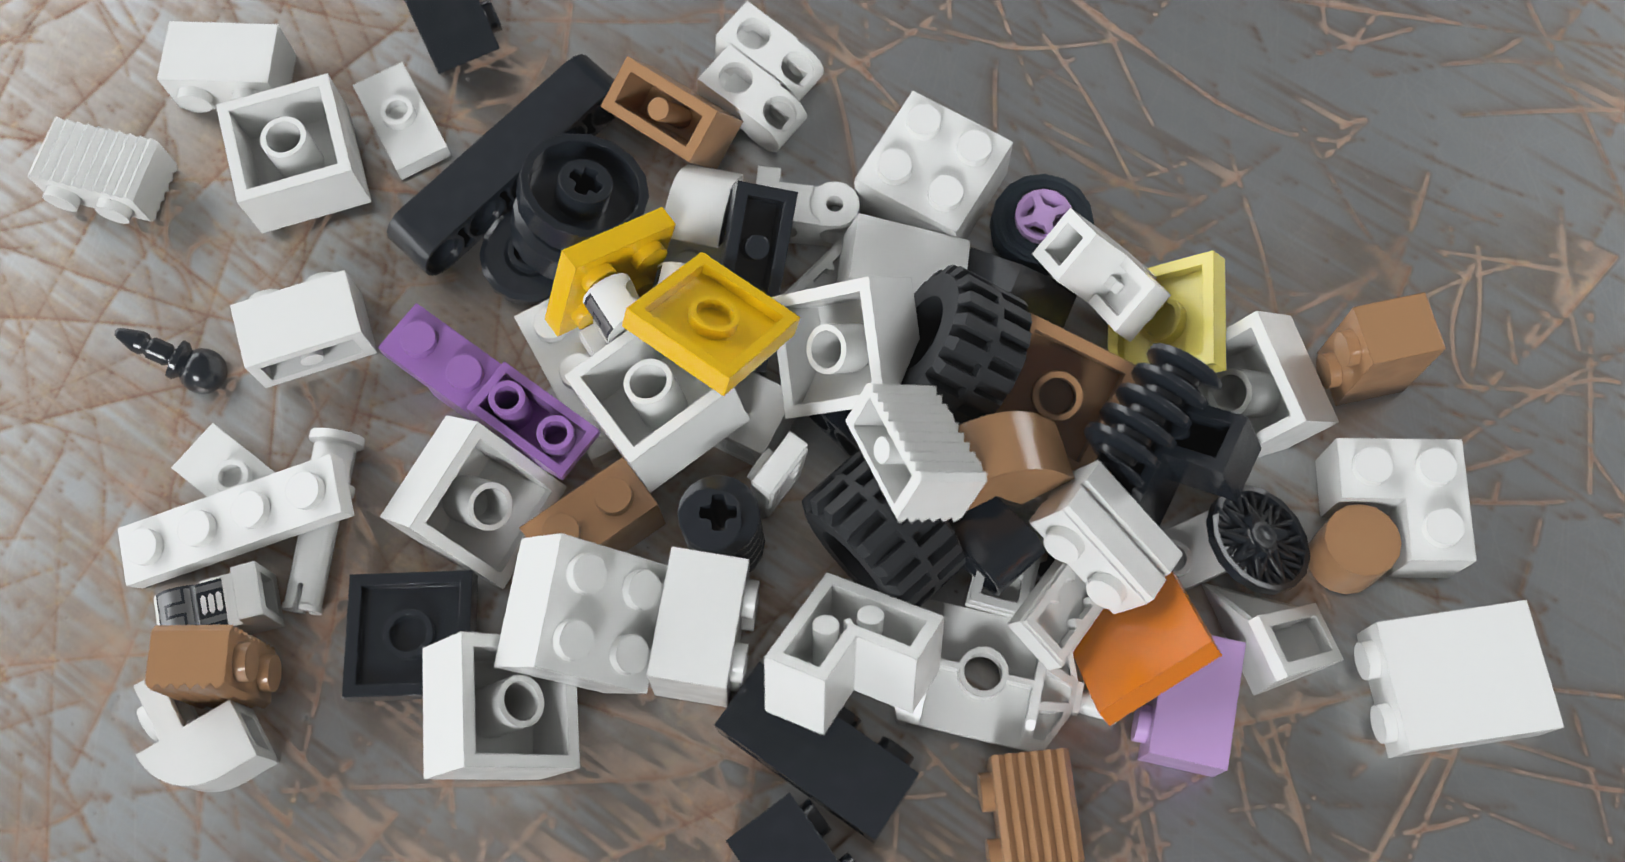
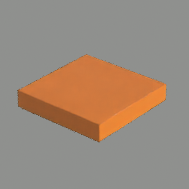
M1173 571L1165 576V583L1154 600L1148 604L1117 614H1113L1109 609L1104 608L1073 651V657L1100 716L1109 726L1222 656L1210 632Z

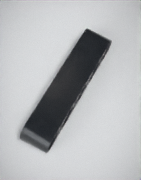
M579 54L566 61L400 208L388 224V238L429 276L441 274L449 269L484 237L496 219L512 210L516 199V188L520 170L526 155L543 140L565 133L591 134L596 136L613 121L616 116L600 106L615 79L586 55Z
M851 410L809 416L849 457L860 449L845 421ZM997 496L966 511L963 517L955 522L952 519L948 520L961 544L966 560L964 568L974 577L978 571L985 578L983 587L994 595L999 596L1045 553L1044 546L1036 534Z

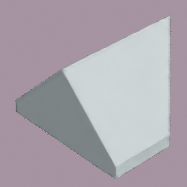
M1207 583L1201 584L1226 638L1246 643L1242 672L1253 696L1344 660L1316 603L1297 606Z

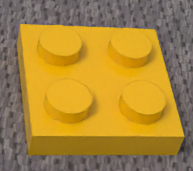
M663 207L561 251L545 315V321L557 337L577 327L582 330L593 324V317L584 305L583 298L587 291L602 279L617 273L628 274L639 297L653 288L658 265L667 257V249L676 226Z
M700 252L629 305L625 311L622 327L716 392L725 396L795 335L801 317L705 253Z

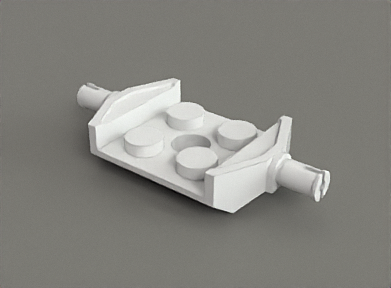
M928 599L921 606V608L945 616L940 669L913 714L892 706L896 724L905 726L906 723L1031 752L1045 750L1070 715L1077 716L1081 713L1082 715L1103 719L1098 713L1087 689L1083 690L1084 683L1078 681L1073 653L1062 668L1047 670L1008 627L1007 624L1011 618ZM977 657H985L992 660L1000 671L999 684L990 690H978L972 687L967 682L964 674L965 665L970 660Z

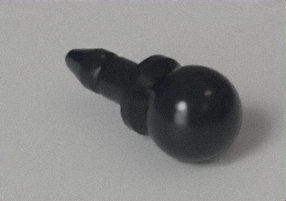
M117 328L115 330V337L131 352L138 355L144 354L145 358L162 366L168 365L165 377L170 379L179 377L181 383L194 393H212L218 390L227 378L228 369L226 362L214 350L208 348L193 350L191 344L185 340L176 349L173 344L157 337L152 338L150 334L141 330Z

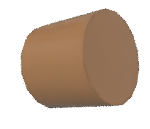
M1364 504L1347 505L1336 511L1309 542V569L1320 585L1330 591L1341 594L1360 593L1372 586L1391 569L1399 558L1402 544L1399 530L1391 518L1376 507Z

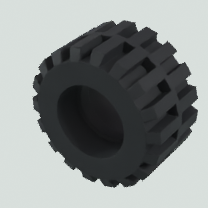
M950 265L944 270L940 269L934 273L914 293L920 339L901 385L937 386L936 395H942V404H947V409L953 414L955 423L961 425L973 419L994 414L1011 392L1023 368L1026 353L1030 346L1032 333L1029 331L1032 325L1031 313L1027 312L1028 305L1024 300L962 266Z
M860 449L802 500L807 522L818 540L846 574L859 585L921 607L965 566L966 560L961 544L947 520L943 522L940 518L932 522L929 518L922 523L920 519L911 523L908 519L901 523L898 522Z

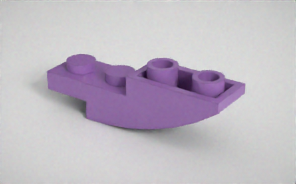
M417 303L378 346L385 357L428 387L431 393L467 420L479 422L539 467L561 480H564L601 434L598 428L505 361L500 364Z

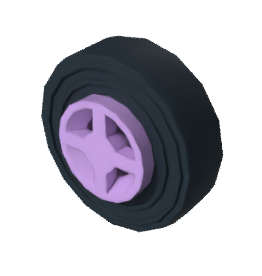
M1048 174L1024 176L1009 184L995 201L989 224L993 246L1001 258L1049 276L1051 274L1032 253L1070 208L1094 225L1091 204L1078 187L1064 178ZM1032 226H1036L1040 229H1043L1045 234H1042L1035 230H1031L1030 228Z

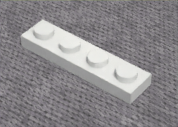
M330 453L118 528L126 586L143 589L355 516L344 458Z

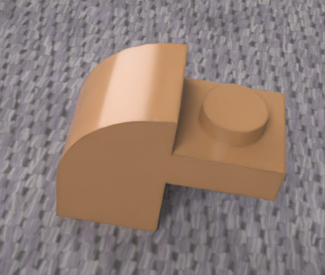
M1009 411L983 416L958 425V433H964V442H970L969 452H975V457L981 462L983 472H987V482L968 510L996 496L1022 505L1075 479L1056 423L1032 412Z

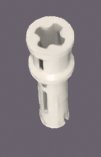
M311 429L309 440L314 443L311 460L330 453L344 458L351 499H353L356 489L350 483L357 451L364 449L365 439L360 435L339 429ZM340 521L298 535L285 600L282 602L281 609L300 614H306V611H309L310 615L323 614L322 606Z

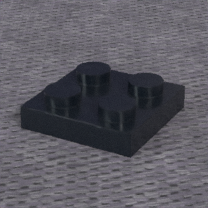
M473 570L350 574L342 698L349 702L423 699V648L459 632L476 633L478 575Z

